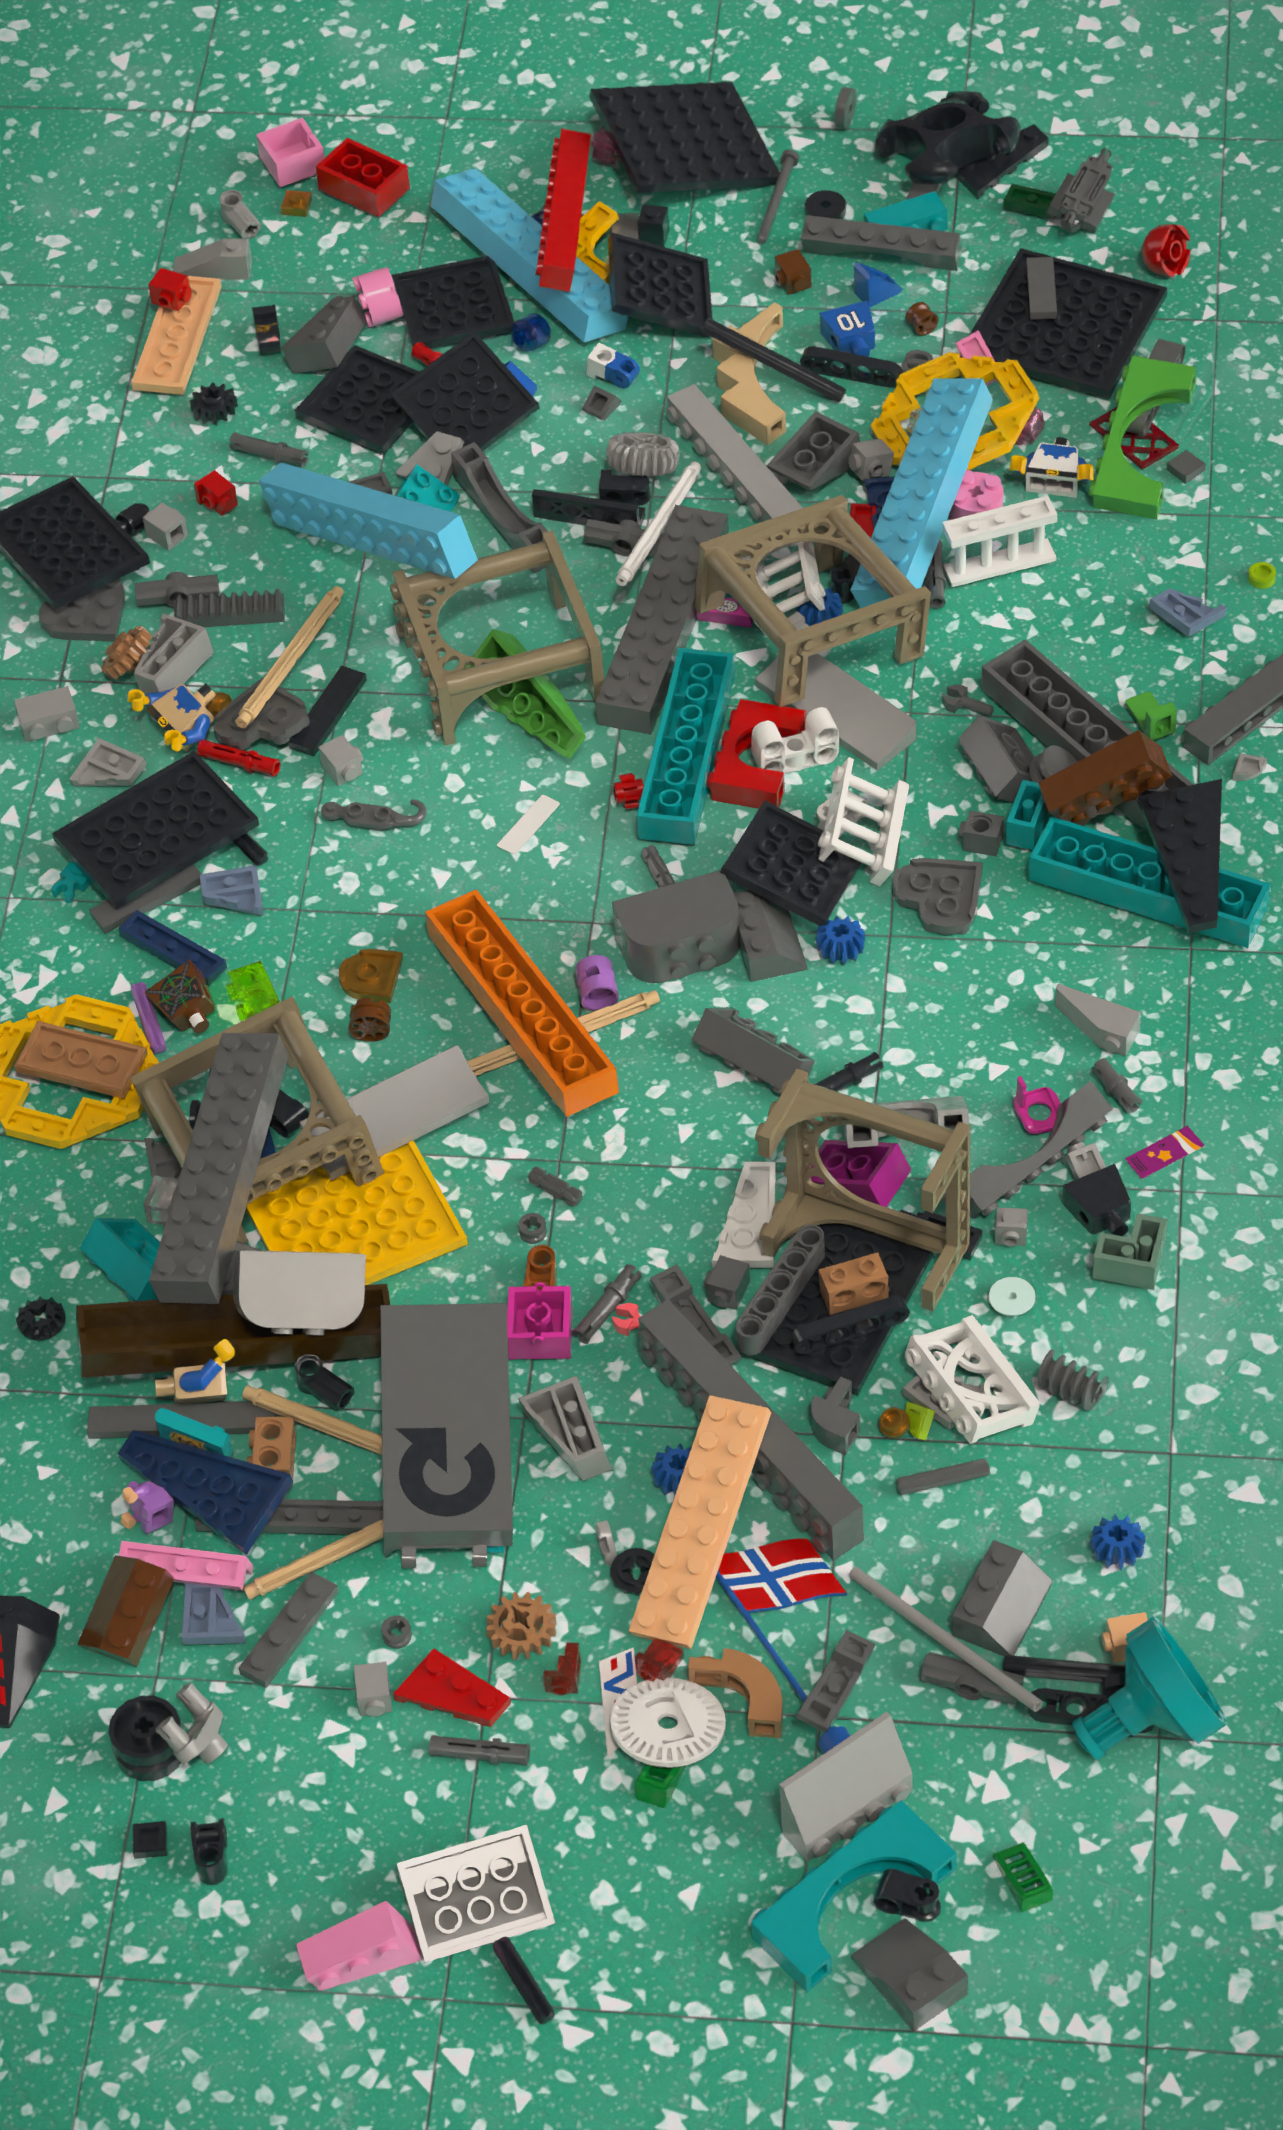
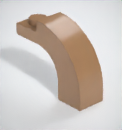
M726 1648L723 1649L722 1659H715L710 1656L689 1658V1681L700 1686L731 1689L745 1698L749 1704V1736L782 1738L783 1705L780 1687L773 1674L763 1663L746 1653Z

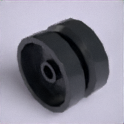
M139 1696L127 1700L116 1709L110 1719L109 1737L119 1768L128 1777L139 1781H156L169 1776L181 1764L174 1756V1750L155 1731L158 1725L170 1716L183 1729L176 1708L165 1699L157 1696Z

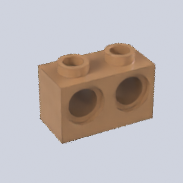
M878 1253L819 1269L820 1293L830 1315L889 1297L888 1275Z
M256 1417L255 1430L249 1431V1447L253 1448V1455L247 1456V1462L288 1473L293 1479L297 1439L294 1417Z

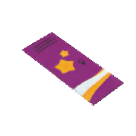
M1186 1126L1125 1158V1160L1141 1179H1144L1205 1145L1189 1126Z

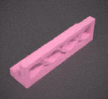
M121 1541L119 1556L137 1558L167 1569L174 1577L173 1582L243 1590L245 1575H252L253 1564L243 1555Z

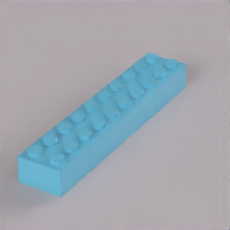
M470 169L435 180L431 207L486 256L488 255L505 273L583 342L626 329L628 316L612 312L610 285L577 256L570 292L539 286L540 276L535 275L542 226L479 170Z
M983 378L933 379L871 537L916 589L920 588L923 584L943 532V522L948 519L993 401ZM861 564L851 588V592L859 607L863 608L891 598Z
M285 463L278 464L258 480L262 488V495L268 502L272 512L271 517L279 526L452 579H456L478 561L459 514Z

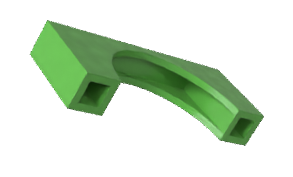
M1132 356L1130 365H1125L1122 381H1124L1123 388H1118L1116 394L1117 410L1112 411L1110 415L1109 427H1111L1110 434H1105L1102 450H1105L1103 458L1099 457L1097 460L1096 473H1098L1096 481H1091L1089 496L1093 497L1094 508L1158 519L1164 498L1163 482L1150 479L1136 471L1126 460L1121 450V443L1129 425L1147 410L1170 403L1190 404L1196 384V367Z

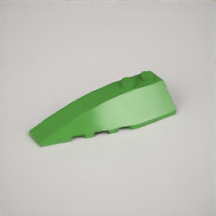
M492 629L472 657L496 659L527 652V650L514 634ZM547 674L505 684L481 695L491 708L501 712L509 720L519 724L527 732L537 736L545 744L566 758L570 759L586 738L570 706Z

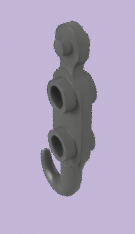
M412 799L410 803L416 806L419 811L413 816H407L386 806L353 802L348 806L342 807L336 802H327L321 807V814L326 820L342 818L347 824L352 826L387 830L397 826L412 827L418 825L426 816V807L422 802Z

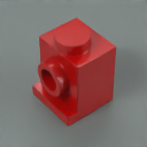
M213 470L194 483L196 500L199 505L204 503L207 508L215 510L221 516L238 505L235 486L217 471Z

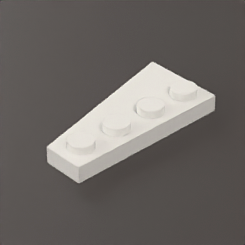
M745 1162L735 1190L733 1204L729 1208L724 1230L721 1232L717 1251L712 1259V1268L715 1267L720 1255L749 1263V1268L774 1267V1257L765 1255L762 1252V1240L759 1239V1234L765 1222L769 1223L772 1218V1211L775 1205L776 1162Z

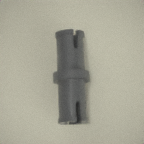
M1106 1058L1098 1060L1094 1064L1095 1066L1091 1068V1071L1106 1086L1105 1091L1110 1096H1114L1127 1113L1130 1114L1139 1109V1105H1142V1100L1128 1086V1080L1125 1076L1119 1075Z

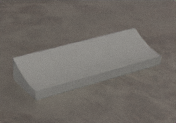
M818 653L808 656L804 699L785 705V707L806 710V716L813 709L827 708L839 730V745L877 771L916 740V720ZM778 657L755 678V686L773 699L775 698Z
M456 1045L347 1098V1101L355 1115L361 1114L377 1155L380 1157L488 1104L489 1096L476 1078L459 1046ZM324 1112L318 1114L317 1118H325ZM307 1119L300 1121L301 1130L304 1128ZM316 1127L311 1131V1134L317 1137L330 1129ZM344 1155L337 1157L330 1163L321 1165L331 1181L350 1172Z

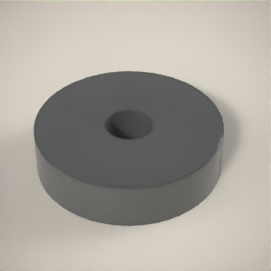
M843 87L839 93L834 116L837 128L848 129L853 120L856 108V90L854 88Z

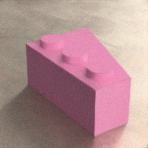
M387 1901L296 1944L306 1979L320 1991L423 1960L413 1925Z

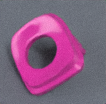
M1021 1076L1017 1077V1092L1013 1100V1106L1026 1131L1030 1134L1052 1131L1057 1117L1058 1106L1061 1104L1059 1098L1048 1087L1026 1092L1027 1086ZM1034 1104H1044L1051 1110V1116L1042 1121L1034 1120L1029 1116L1028 1109Z

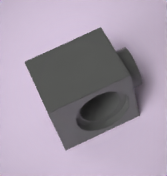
M970 811L967 821H962L959 829V838L963 839V851L997 857L1004 836V816Z

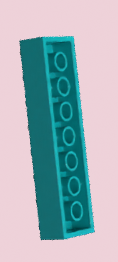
M686 648L678 649L637 812L638 839L695 845L708 792L707 779L709 772L713 771L715 756L735 680L734 653Z
M1052 816L1050 817L1029 857V880L1187 929L1155 848ZM1219 868L1217 928L1198 931V933L1249 948L1269 907L1270 883Z

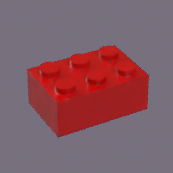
M350 138L342 141L316 165L319 190L376 217H380L410 189L408 167L406 164Z

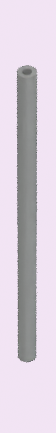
M854 1567L850 1571L849 1577L1031 1710L1037 1712L1042 1707V1700L860 1568Z

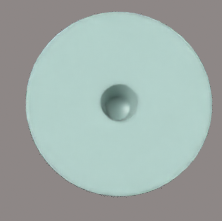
M1006 1277L993 1284L989 1291V1302L997 1312L1007 1316H1017L1026 1313L1032 1308L1035 1302V1291L1031 1284L1024 1279Z

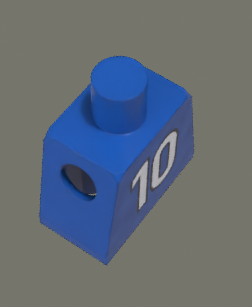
M868 301L820 312V333L833 350L867 357L870 355V350L875 348V329Z

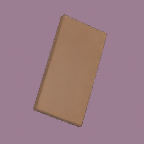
M37 1021L14 1067L18 1073L125 1099L132 1085L130 1077L138 1073L147 1056L146 1047Z

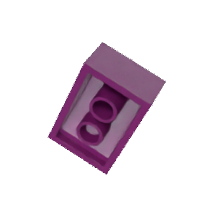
M825 1140L818 1149L822 1163L839 1184L854 1195L884 1207L889 1205L912 1170L898 1143L878 1142V1146L848 1148L846 1141ZM811 1176L812 1182L816 1184L825 1183L822 1178Z

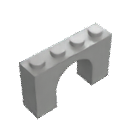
M963 1096L873 1103L953 1130L958 1122L969 1125L968 1107ZM843 1125L848 1148L878 1146V1138L888 1135L862 1126Z

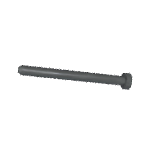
M785 150L782 153V167L757 236V241L760 244H764L768 239L792 167L798 164L799 155L794 150Z

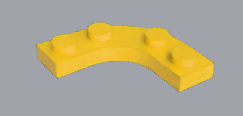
M599 201L581 218L576 256L609 285V265L598 259L593 251L595 243L619 217L616 211Z

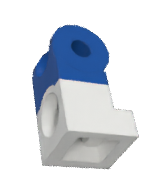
M598 343L587 357L586 376L594 380L599 376L612 381L619 388H628L640 372V367L635 360L601 343Z

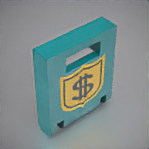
M165 1408L157 1410L155 1421L161 1438L233 1457L234 1453L229 1434L225 1433L224 1428L216 1425L214 1427L207 1426Z

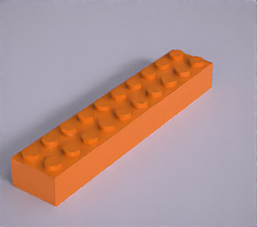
M477 889L425 912L430 939L566 1117L619 1093L616 1067Z

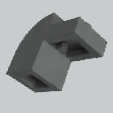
M840 1377L834 1387L830 1386L824 1399L818 1396L813 1397L811 1417L812 1430L816 1439L825 1447L846 1455L860 1433V1414L846 1409L852 1400V1381Z

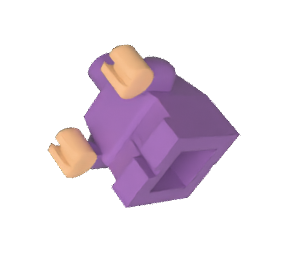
M132 1481L123 1489L122 1497L130 1504V1508L134 1513L131 1515L129 1512L121 1515V1523L127 1529H131L136 1523L141 1522V1529L145 1534H148L173 1522L174 1499L164 1488L150 1481L139 1484L136 1481Z

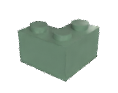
M1137 1213L1131 1238L1100 1232L1093 1258V1279L1154 1290L1166 1244L1167 1219Z

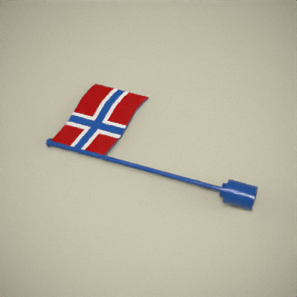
M808 1538L781 1540L745 1551L724 1553L716 1579L801 1700L805 1702L807 1695L749 1613L783 1609L823 1597L847 1596V1592ZM832 1726L826 1733L823 1732L821 1734L818 1746L823 1754H825L851 1735L843 1726Z

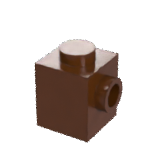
M799 249L775 256L774 277L779 287L782 286L787 295L812 288L811 268Z

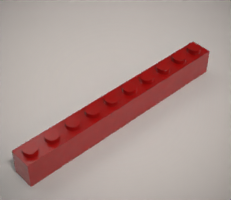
M561 128L560 138H554L535 275L540 276V287L570 292L591 141V134Z

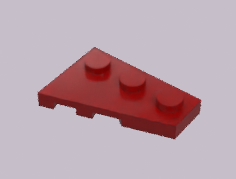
M435 1648L432 1649L393 1693L394 1701L401 1703L406 1701L420 1704L421 1708L430 1711L434 1709L452 1713L455 1718L491 1727L511 1705L509 1696Z

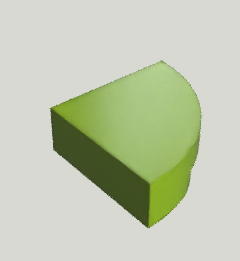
M907 1401L905 1411L910 1417L911 1429L909 1431L914 1437L926 1441L935 1410Z

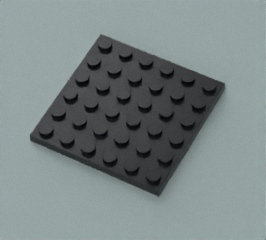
M699 82L696 84L591 89L589 98L636 193L776 184L780 172L732 82Z
M1020 248L970 335L979 330L995 362L1004 363L1007 359L1017 360L1029 377L1110 399L1123 375L1125 365H1129L1132 356H1134L1167 297L1168 287L1053 257L1057 318L1030 319L1027 258L1052 256Z

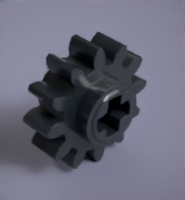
M214 382L207 388L200 386L201 393H192L193 399L190 400L191 411H193L195 419L202 417L203 423L211 420L213 424H217L218 420L221 419L228 421L227 414H236L235 408L238 407L237 396L234 395L233 388L226 390L224 383L220 387H217Z

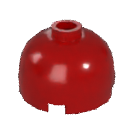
M1177 224L1158 225L1149 231L1141 247L1143 260L1148 269L1156 275L1164 277H1174L1176 273L1180 275L1184 272L1191 255V249H1187L1186 241H1190V236L1186 228Z

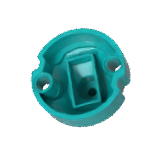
M1153 1616L1126 1634L1127 1638L1125 1639L1128 1645L1125 1646V1686L1108 1697L1109 1701L1085 1718L1080 1716L1072 1722L1079 1745L1098 1761L1107 1755L1106 1751L1131 1734L1133 1736L1137 1735L1151 1725L1188 1740L1192 1738L1199 1744L1225 1727L1227 1720L1217 1700L1192 1661L1168 1629Z

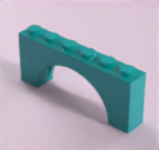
M901 1800L895 1806L885 1808L879 1814L877 1820L869 1827L864 1826L855 1833L853 1840L847 1845L836 1848L829 1855L828 1860L820 1867L811 1868L805 1874L803 1880L794 1888L789 1887L785 1889L772 1906L758 1911L751 1922L752 1939L807 1993L832 1972L831 1955L827 1952L819 1938L818 1927L825 1908L835 1895L849 1884L867 1876L883 1874L886 1869H897L906 1874L930 1879L938 1885L957 1869V1852Z

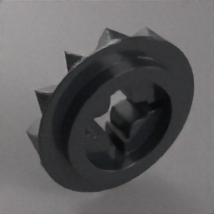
M39 1296L38 1300L33 1302L27 1300L26 1306L19 1308L16 1322L19 1331L25 1337L33 1340H45L61 1331L66 1321V1314L61 1303L55 1302L52 1297L47 1300ZM45 1312L46 1319L41 1318L36 1322L35 1315L40 1316Z
M631 1548L618 1554L610 1568L614 1586L621 1588L624 1594L634 1592L638 1596L643 1590L655 1554L642 1548ZM634 1564H637L640 1572H642L638 1580L633 1578Z

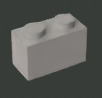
M68 686L14 700L25 742L79 729L76 709Z

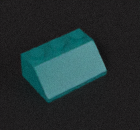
M96 1218L80 1246V1249L89 1256L88 1260L105 1271L107 1278L111 1282L120 1285L126 1291V1296L132 1301L159 1300L149 1279L160 1241L136 1219Z

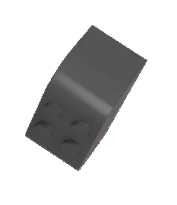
M721 870L612 902L615 940L629 971L634 977L647 983H662L683 978L686 975L703 970H710L713 967L731 961L737 955L740 948L738 902L726 875L720 873Z

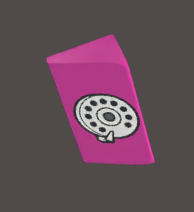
M725 598L724 606L701 614L696 610L697 620L752 627L753 619L735 599Z

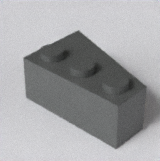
M337 296L330 300L281 347L293 373L336 368L339 366L367 322L355 296Z

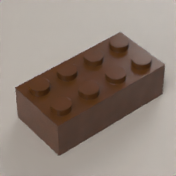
M1137 730L1038 782L1049 813L1058 819L1084 826L1090 819L1099 814H1107L1115 806L1125 801L1136 799L1140 793L1163 785L1165 780L1173 777L1162 747L1140 730Z

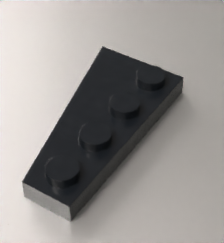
M1033 124L1020 130L1019 141L1010 155H997L993 152L982 159L958 168L955 177L979 199L984 195V191L987 188H994L998 185L1000 178L1007 173L1011 175L1017 170V166L1020 163H1027L1048 147L1049 138Z

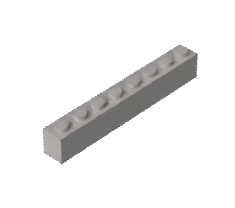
M695 384L667 396L668 408H666V415L669 421L679 427L682 436L692 442L696 452L704 456L711 470L717 471L724 485L730 487L735 492L738 501L748 507L750 514L755 520L758 519L760 522H764L803 508Z

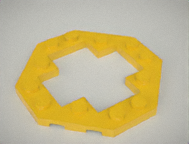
M948 352L901 373L896 381L897 387L893 393H889L881 407L882 413L871 424L875 438L882 439L894 452L892 465H900L910 440L900 421L921 412L920 404L915 395L929 390L934 378H956L960 375L962 378H983L985 384L996 380L1010 401L1009 404L988 413L995 430L979 436L966 470H971L1010 452L1039 400L1036 388L1019 362L1009 359L1004 363L994 362L992 357L973 355L971 359L961 358L959 353Z
M75 994L65 998V1003L52 1008L47 1005L27 1013V1018L15 1023L9 1020L0 1024V1123L7 1136L63 1149L140 1117L144 1108L133 1083L125 1099L114 1096L111 1103L83 1097L72 1119L22 1107L30 1092L29 1083L7 1077L37 1021L64 1027L67 1023L114 1035V1040L146 1047L147 1056L138 1073L159 1063L142 1029L139 1028L130 1007Z

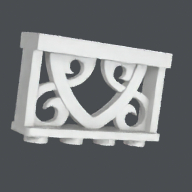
M973 1315L962 1318L961 1323L918 1336L916 1334L910 1336L904 1354L907 1363L913 1367L922 1379L924 1386L931 1391L942 1410L949 1415L958 1431L964 1435L970 1444L977 1442V1439L1021 1425L1023 1428L1034 1423L1040 1402ZM958 1342L959 1344L954 1349L949 1346V1344ZM939 1349V1350L945 1352L946 1354H944V1353H942V1352H937V1351H936V1352H934L933 1355H932L931 1352H930V1350ZM957 1364L970 1372L981 1373L986 1381L982 1393L971 1391L954 1383V1373ZM991 1387H992L993 1390H994L993 1395H991V1392H990V1388H991ZM985 1408L989 1409L991 1417L981 1420L980 1417L983 1415ZM998 1410H1009L1000 1414Z

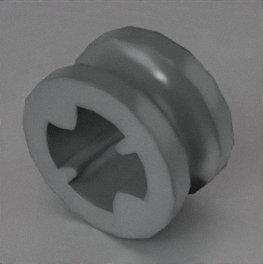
M529 1213L521 1217L518 1225L521 1239L529 1244H536L544 1240L547 1234L545 1219L537 1213ZM531 1226H538V1229L534 1228V1231H528V1228L531 1229Z
M394 1615L383 1622L381 1630L384 1643L388 1647L400 1649L409 1644L412 1632L410 1623L405 1617ZM398 1628V1631L402 1630V1634L395 1636V1633L392 1634L391 1630Z

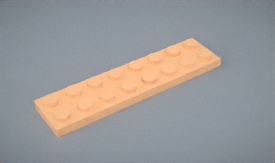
M709 1395L629 1628L631 1635L692 1649L771 1415L768 1408Z

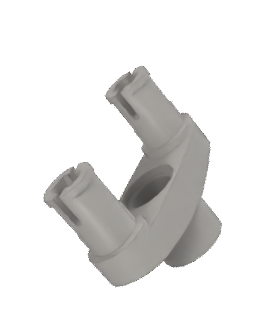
M189 1682L176 1693V1697L194 1715L193 1719L195 1721L187 1733L183 1731L171 1716L162 1721L155 1731L174 1750V1756L182 1764L187 1763L197 1755L206 1764H209L217 1759L228 1746V1743L218 1733L223 1712L213 1701L209 1702L192 1682Z

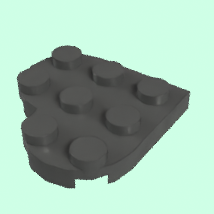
M119 578L56 610L45 601L39 610L40 626L50 633V637L55 639L114 642L119 633L125 606L124 586Z
M261 678L218 712L215 716L216 723L214 725L216 737L221 743L235 746L236 749L240 750L249 748L251 743L259 738L273 740L278 745L285 744L289 741L290 737L299 733L310 724L305 703L299 697L278 687L271 698L266 701L265 706L254 721L249 723L246 728L238 727L235 721L239 716V711L264 679Z
M933 858L912 859L909 865L903 866L901 869L897 868L894 873L893 892L897 898V904L902 908L919 910V918L923 923L924 930L927 932L966 934L977 915L983 862Z

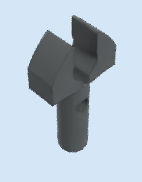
M960 684L947 687V695L942 694V703L949 712L956 713L959 708L964 707L988 717L993 714V706L968 697V687Z

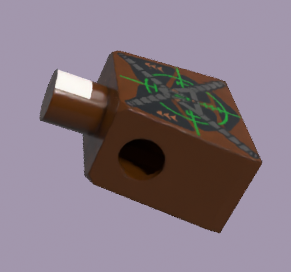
M190 959L145 991V994L181 1031H186L191 1027L195 1033H202L209 1027L210 1023L205 1016L214 1011L215 1004L202 972Z

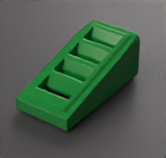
M646 1764L636 1780L635 1797L640 1801L665 1808L686 1765L665 1768Z
M1024 1842L993 1854V1858L1021 1912L1053 1900V1889ZM1021 1854V1859L1009 1864L1006 1863L1005 1860ZM1025 1864L1027 1865V1868L1022 1869L1015 1873L1012 1872V1869H1015ZM1029 1874L1032 1875L1031 1878L1018 1882L1017 1880ZM1033 1884H1037V1887L1030 1889L1028 1891H1024L1023 1889Z

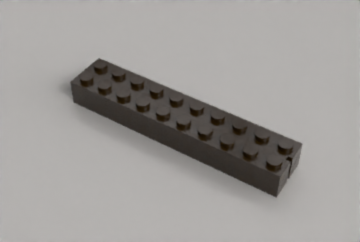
M365 1285L364 1305L359 1316L351 1324L343 1328L324 1329V1335H308L302 1333V1328H293V1334L271 1333V1328L253 1324L241 1316L235 1306L233 1294L221 1295L219 1304L162 1303L159 1300L76 1305V1331L81 1378L171 1372L174 1368L205 1365L210 1358L214 1360L218 1357L213 1348L224 1339H227L235 1349L234 1356L227 1362H224L225 1368L296 1363L298 1358L307 1354L315 1355L321 1361L381 1356V1305H390L388 1285Z

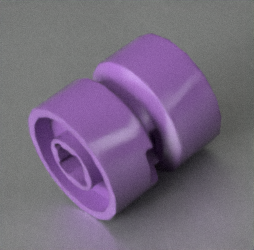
M593 955L580 960L575 966V974L581 1003L584 1008L596 1011L616 1004L619 994L610 959L601 955Z

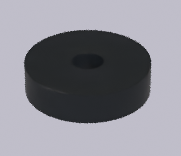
M817 191L806 199L805 215L844 219L846 215V200L835 191Z

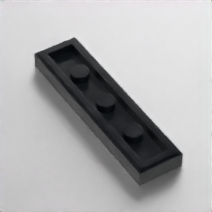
M341 665L308 713L310 724L290 739V749L315 756L319 751L318 747L323 745L366 682V673Z

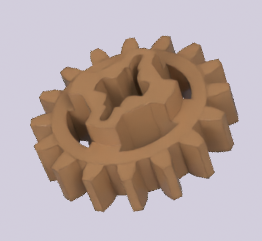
M138 625L133 630L130 629L127 634L125 632L119 634L105 652L108 657L103 660L102 671L109 678L117 679L119 675L123 676L126 671L131 673L135 670L142 655L146 652L145 648L151 643V634L143 626L139 627Z
M514 1592L512 1600L509 1601L503 1596L501 1597L502 1606L494 1604L491 1606L492 1615H487L486 1617L487 1636L491 1639V1646L493 1648L500 1647V1654L502 1656L510 1651L512 1652L513 1659L516 1660L519 1654L524 1653L527 1660L530 1659V1652L535 1651L538 1655H541L542 1645L547 1647L552 1645L551 1637L557 1634L556 1615L552 1613L550 1603L543 1605L542 1596L539 1595L532 1600L530 1592H526L524 1598H519L517 1592Z

